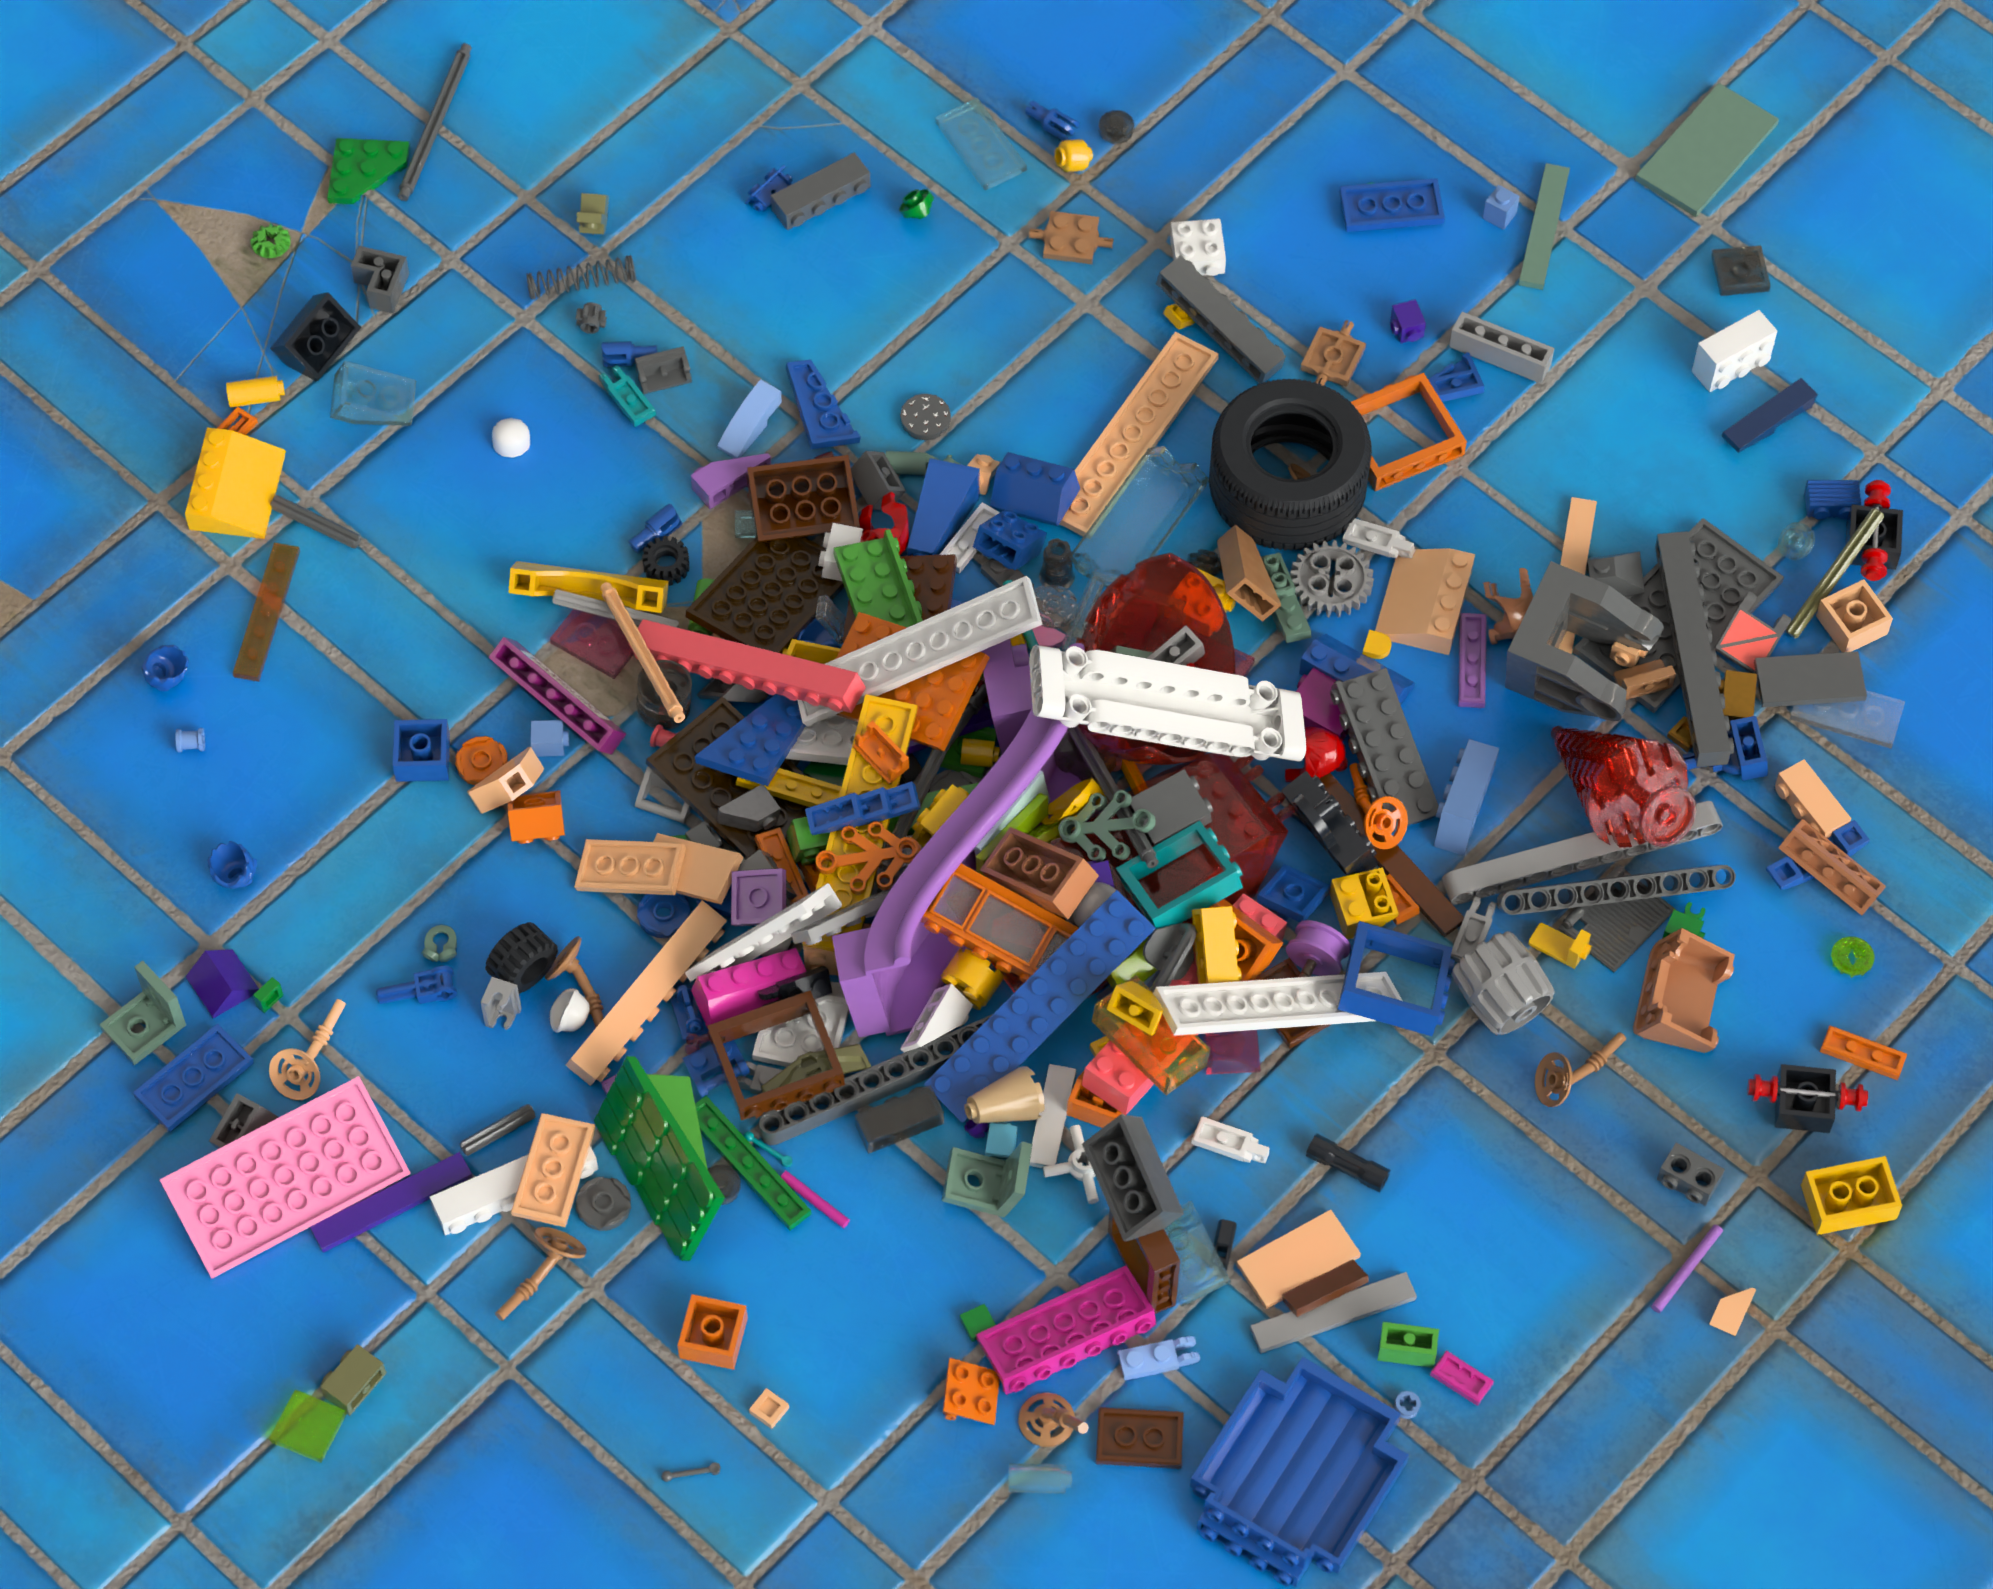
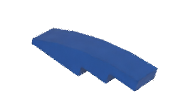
M911 781L888 790L882 787L861 795L852 793L807 808L805 811L810 832L812 835L840 831L845 826L858 827L874 821L890 819L920 810L921 806L916 786Z

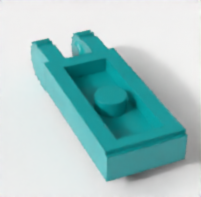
M618 365L612 367V372L618 380L617 382L613 383L605 373L598 375L601 384L634 427L656 416L655 408L629 375L626 376Z

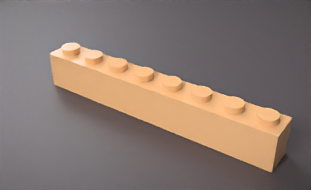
M702 900L565 1066L590 1086L596 1079L601 1083L611 1071L607 1067L612 1060L618 1062L627 1051L624 1047L627 1041L630 1039L634 1042L644 1031L640 1027L646 1019L649 1022L653 1020L660 1011L656 1007L663 999L667 1003L677 991L673 987L678 980L682 983L686 980L685 972L690 969L689 966L694 960L697 962L701 961L709 952L706 948L711 940L716 943L724 934L725 930L722 929V926L727 920Z

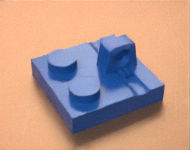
M1284 864L1259 892L1257 903L1277 911V916L1286 922L1288 918L1301 922L1307 920L1328 896L1331 885Z

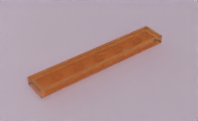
M274 543L233 670L235 678L260 681L300 554L298 546Z

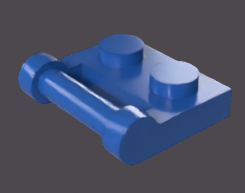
M735 1040L723 1043L731 1066L737 1064L732 1067L735 1076L743 1075L745 1077L751 1074ZM712 1044L682 1058L701 1097L708 1095V1091L726 1083L723 1072L704 1082L702 1081L722 1071Z

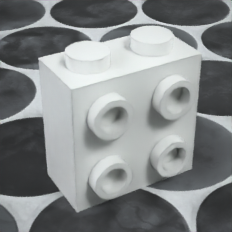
M1220 219L1171 222L1170 239L1173 261L1181 255L1185 260L1191 261L1201 275L1215 276L1225 274L1226 256Z

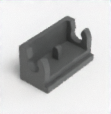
M684 346L635 358L636 372L643 394L692 383L689 371L690 366Z

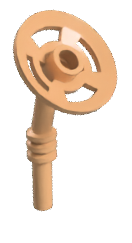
M336 999L324 1023L318 1026L319 1030L315 1031L316 1036L312 1037L313 1042L306 1053L298 1049L288 1048L281 1050L272 1058L269 1066L270 1078L274 1087L285 1097L293 1100H304L311 1097L318 1090L321 1078L319 1068L314 1059L321 1048L327 1045L326 1041L330 1040L329 1035L332 1036L333 1034L332 1029L346 1005L345 1002ZM294 1055L301 1056L302 1059H295ZM284 1058L286 1061L282 1065V1073H279V1063ZM290 1063L292 1066L287 1070V1066ZM314 1072V1083L310 1088L308 1084L311 1082ZM289 1080L295 1085H300V1091L289 1088L284 1082Z

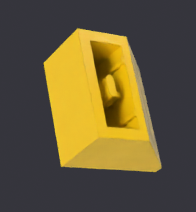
M1383 867L1331 880L1330 897L1343 936L1347 940L1354 937L1359 921L1382 927L1398 916L1399 913Z

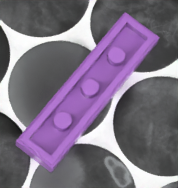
M1460 613L1458 707L1484 708L1486 614Z

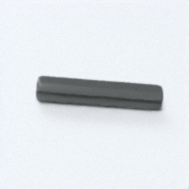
M526 1104L460 1142L463 1153L469 1156L536 1117L535 1112L529 1104Z

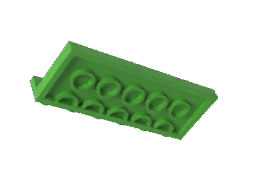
M890 529L885 530L884 538L834 547L833 555L855 618L858 612L908 628L923 621L921 618L922 608L920 602L915 601L913 582L907 578L905 559L900 558L898 539L896 537L893 538Z

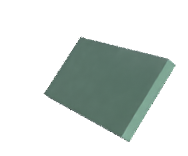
M1718 83L1636 174L1635 181L1692 216L1697 217L1775 129L1779 118Z

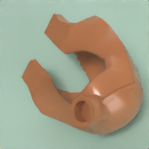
M1526 568L1519 569L1521 596L1519 598L1500 596L1496 583H1483L1486 598L1498 603L1504 611L1503 620L1497 622L1493 626L1494 629H1489L1492 645L1498 644L1499 640L1514 638L1533 599Z

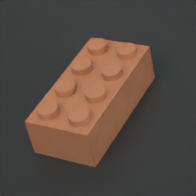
M1012 827L1008 829L980 869L987 878L1066 919H1069L1099 876L1084 858Z

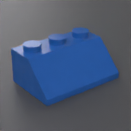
M1007 452L996 470L990 507L996 511H1011L1019 517L1058 526L1081 488L1075 470L1072 468Z

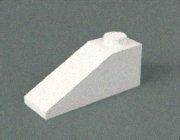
M953 984L935 989L903 1043L901 1050L907 1052L919 1048L947 1032L961 1027L967 1022L969 1018L968 1013L973 1004Z

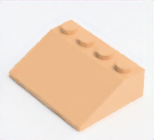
M1444 548L1415 549L1416 551L1412 559L1398 555L1394 562L1375 631L1387 635L1391 642L1449 655L1471 578L1475 554Z

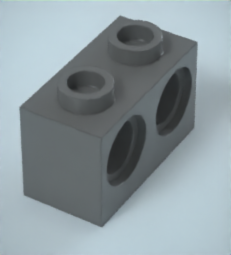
M1675 1143L1660 1168L1657 1180L1661 1181L1666 1188L1683 1193L1690 1201L1706 1206L1721 1182L1725 1169L1686 1147ZM1672 1167H1679L1683 1172H1675L1672 1170ZM1696 1181H1705L1708 1186H1700Z

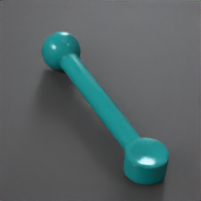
M751 1131L744 1133L743 1136L748 1142H753L781 1160L784 1167L788 1168L792 1165V1157L781 1155L755 1138Z

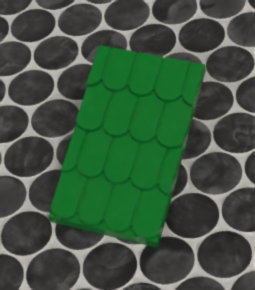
M626 1056L623 1065L614 1079L615 1081H613L606 1095L607 1098L604 1099L594 1119V1123L610 1154L616 1156L629 1183L636 1187L654 1224L660 1226L674 1255L679 1256L681 1261H690L725 1199L708 1172L691 1080L689 1076L646 1074L636 1057Z

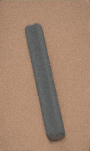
M279 495L274 496L273 500H271L270 505L273 510L351 548H357L361 542L359 534Z

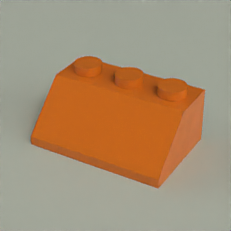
M1222 899L1208 908L1232 906V911L1235 913L1237 921L1234 933L1235 939L1239 944V953L1236 956L1237 966L1241 970V981L1255 980L1270 965L1284 942L1228 901ZM1194 941V943H1193L1192 946H1193V951L1195 952V941Z

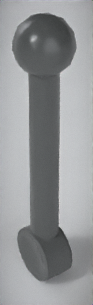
M712 1463L710 1467L672 1473L666 1470L662 1473L661 1478L668 1482L672 1478L704 1473L718 1475L721 1467L718 1463Z

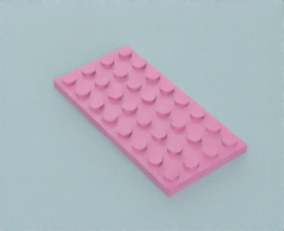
M358 1076L159 1181L210 1278L213 1279L411 1173L362 1080Z

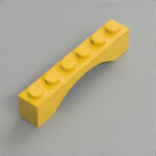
M516 561L510 568L508 593L527 596H553L555 590L559 589L605 601L600 587L608 582L617 590L624 606L635 610L662 613L667 606L669 581Z

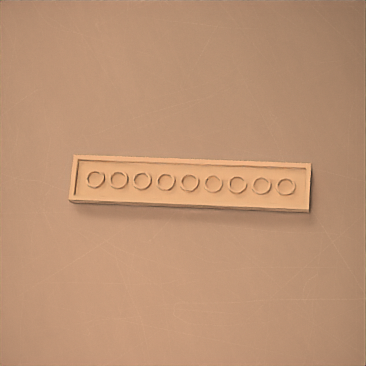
M1177 332L1173 334L1075 469L1081 489L1059 523L1060 525L1089 540L1218 360V353Z

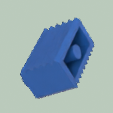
M1807 480L1804 494L1808 518L1813 517L1822 520L1830 517H1839L1847 520L1851 505H1861L1859 480Z

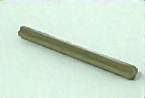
M1876 508L1871 509L1786 628V632L1791 637L1798 638L1817 612L1821 599L1826 598L1884 518V514Z

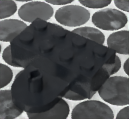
M1305 771L1281 790L1291 809L1346 876L1372 870L1378 865L1374 857L1377 855V852L1374 850L1370 840L1364 833L1361 835L1355 822L1348 814L1345 815L1340 808L1341 805L1332 794H1328L1324 784L1316 775L1311 777Z

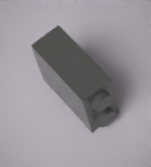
M1185 769L1132 797L1129 808L1133 814L1139 809H1146L1155 816L1154 828L1144 833L1152 847L1198 821H1201L1204 826L1212 822L1211 812L1213 808L1207 797L1202 798L1198 792L1200 786L1193 775L1189 777ZM1148 818L1143 822V826L1147 824Z

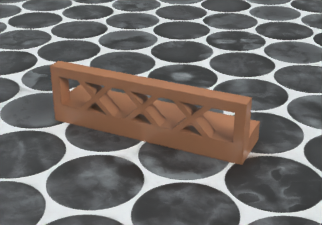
M1804 819L1797 824L1778 847L1860 915L1866 912L1886 888L1882 882Z

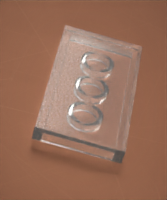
M1866 690V701L1794 705L1790 719L1892 749L1905 701Z

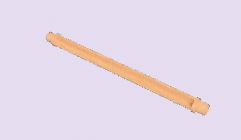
M608 582L602 584L600 589L603 599L609 606L654 689L660 696L668 715L676 723L682 722L685 719L683 707L669 687L666 678L647 648L627 609L624 607L617 590Z

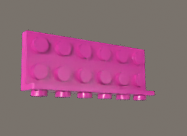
M1126 1265L976 1334L978 1343L1002 1382L1003 1391L1008 1395L1012 1392L1021 1391L1027 1385L1038 1380L1047 1379L1057 1371L1070 1368L1085 1358L1096 1356L1113 1345H1120L1128 1338L1139 1333L1148 1332L1156 1325V1319L1152 1305Z

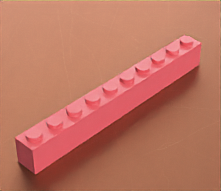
M644 619L637 628L655 661L663 668L672 667L687 674L690 672L699 674L706 679L715 678L726 684L735 683L750 690L754 688L763 690L767 694L782 695L793 701L798 699L806 701L813 706L822 705L836 712L845 711L852 713L866 689L857 672Z

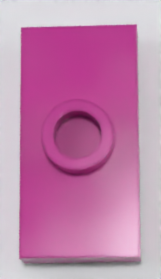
M1447 1350L1430 1374V1376L1477 1406L1494 1382Z

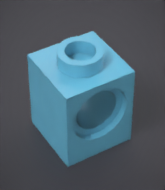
M1008 1122L990 1123L985 1156L1005 1161L1016 1148L1017 1126H1013Z

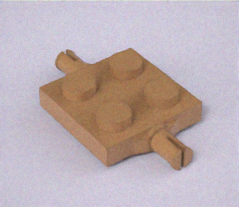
M1050 211L1049 222L1045 230L1030 228L1029 238L1044 240L1043 258L1092 264L1097 247L1111 249L1113 247V238L1099 237V217Z
M1345 320L1340 331H1331L1319 327L1301 363L1300 369L1317 376L1316 384L1320 383L1323 386L1326 381H1332L1346 387L1348 386L1366 348V343L1356 340L1349 335L1354 327L1353 322L1350 321L1348 325L1349 320Z

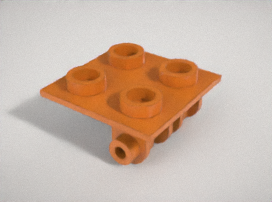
M949 1358L943 1404L945 1419L956 1420L958 1415L995 1425L1000 1379L995 1370Z

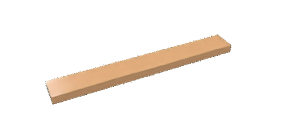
M1572 497L1560 565L1585 575L1597 501ZM1566 631L1558 649L1572 654L1575 634Z

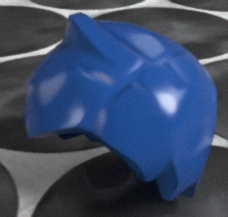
M161 645L150 651L141 669L145 680L150 686L166 692L182 681L188 669L189 660L185 651L180 650L177 646Z
M229 841L228 845L220 843L216 849H212L211 856L208 857V869L216 884L224 888L236 889L253 883L257 859L253 858L244 846Z

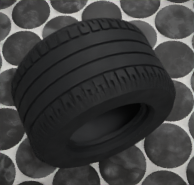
M1277 379L1257 384V386H1252V388L1243 391L1225 407L1217 420L1212 437L1209 488L1219 515L1229 527L1238 526L1253 538L1255 544L1258 543V545H1263V547L1267 546L1268 548H1277L1279 550L1289 549L1290 551L1292 549L1303 550L1305 547L1313 548V543L1323 545L1324 540L1328 542L1335 539L1358 516L1365 501L1372 454L1371 438L1367 425L1360 412L1347 398H1344L1343 395L1325 385L1322 386L1320 383L1316 384V382L1312 383L1311 381L1301 379ZM1293 442L1315 449L1329 462L1321 471L1310 477L1284 479L1265 471L1257 463L1252 453L1269 444Z

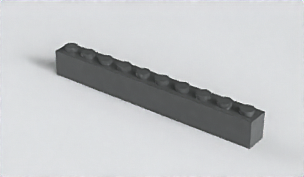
M1688 531L1657 534L1655 552L1696 767L1728 764L1730 754L1734 753L1733 739L1728 738L1727 734L1730 728L1729 718L1723 714L1725 697L1723 693H1719L1718 688L1721 686L1720 672L1715 671L1714 667L1717 662L1716 651L1710 647L1712 631L1710 627L1706 626V621H1708L1707 606H1702L1701 601L1704 598L1703 585L1698 584L1697 580L1700 575L1698 562L1694 563L1693 560L1695 544L1694 541H1690Z

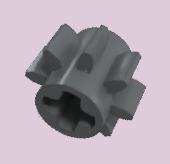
M586 303L583 309L577 308L576 325L580 326V329L585 333H597L599 327L605 328L606 311L602 310V307L597 303Z

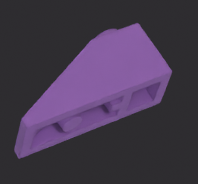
M768 453L711 462L705 467H699L691 475L692 490L709 509H712L747 486V467L771 465V456Z

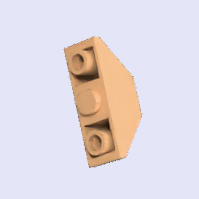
M528 747L468 790L467 793L479 812L483 814L513 801L531 788L543 772L544 767L533 749Z

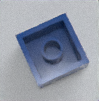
M447 719L394 720L393 770L396 782L449 780L450 731Z

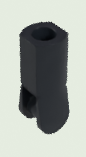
M1219 1220L1209 1268L1213 1269V1266L1221 1267L1227 1272L1237 1224L1234 1221ZM1216 1251L1225 1252L1227 1255L1226 1257L1218 1256Z

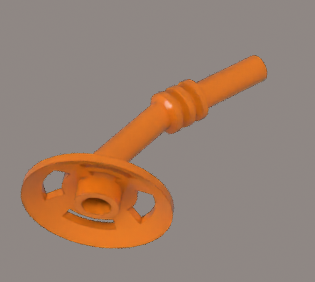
M1353 763L1349 766L1355 787L1353 793L1356 803L1361 806L1365 813V835L1376 848H1393L1402 840L1406 833L1408 825L1407 811L1400 800L1390 796L1380 797L1371 804V796L1367 794L1366 790L1368 786L1365 785L1358 772V763ZM1383 803H1389L1395 809L1390 812L1387 809H1382ZM1396 819H1398V827H1397V830H1396V832L1394 833V835L1392 836V832L1394 831L1395 826H1396ZM1373 833L1383 835L1384 842L1376 841L1372 837Z

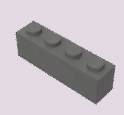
M854 152L771 195L772 211L787 230L794 226H800L806 220L823 214L827 209L844 203L856 194L865 192L871 187L870 172Z

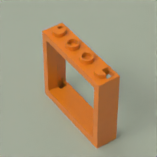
M1424 372L1416 376L1411 375L1404 381L1394 385H1386L1381 390L1372 394H1364L1359 399L1351 402L1362 416L1420 392L1448 437L1445 441L1381 467H1378L1371 455L1368 481L1374 491L1465 455L1467 441Z

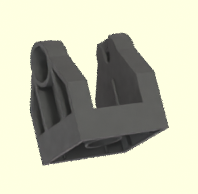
M1550 561L1507 651L1505 688L1561 712L1594 716L1609 721H1620L1625 712L1627 691L1605 678L1577 656L1558 648L1566 631H1569L1596 643L1613 645L1616 641L1627 647L1650 651L1661 636L1664 626L1658 618L1642 610L1610 585Z

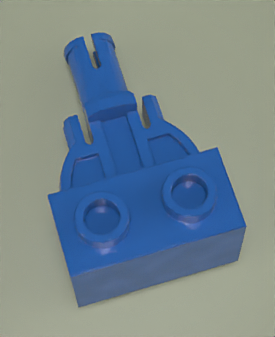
M1751 716L1730 721L1731 730L1727 731L1728 738L1733 739L1734 753L1730 754L1728 764L1709 766V768L1712 767L1713 772L1724 771L1733 775L1741 774L1742 781L1768 776L1767 758L1757 717ZM1694 753L1682 754L1686 771L1700 768L1696 767Z

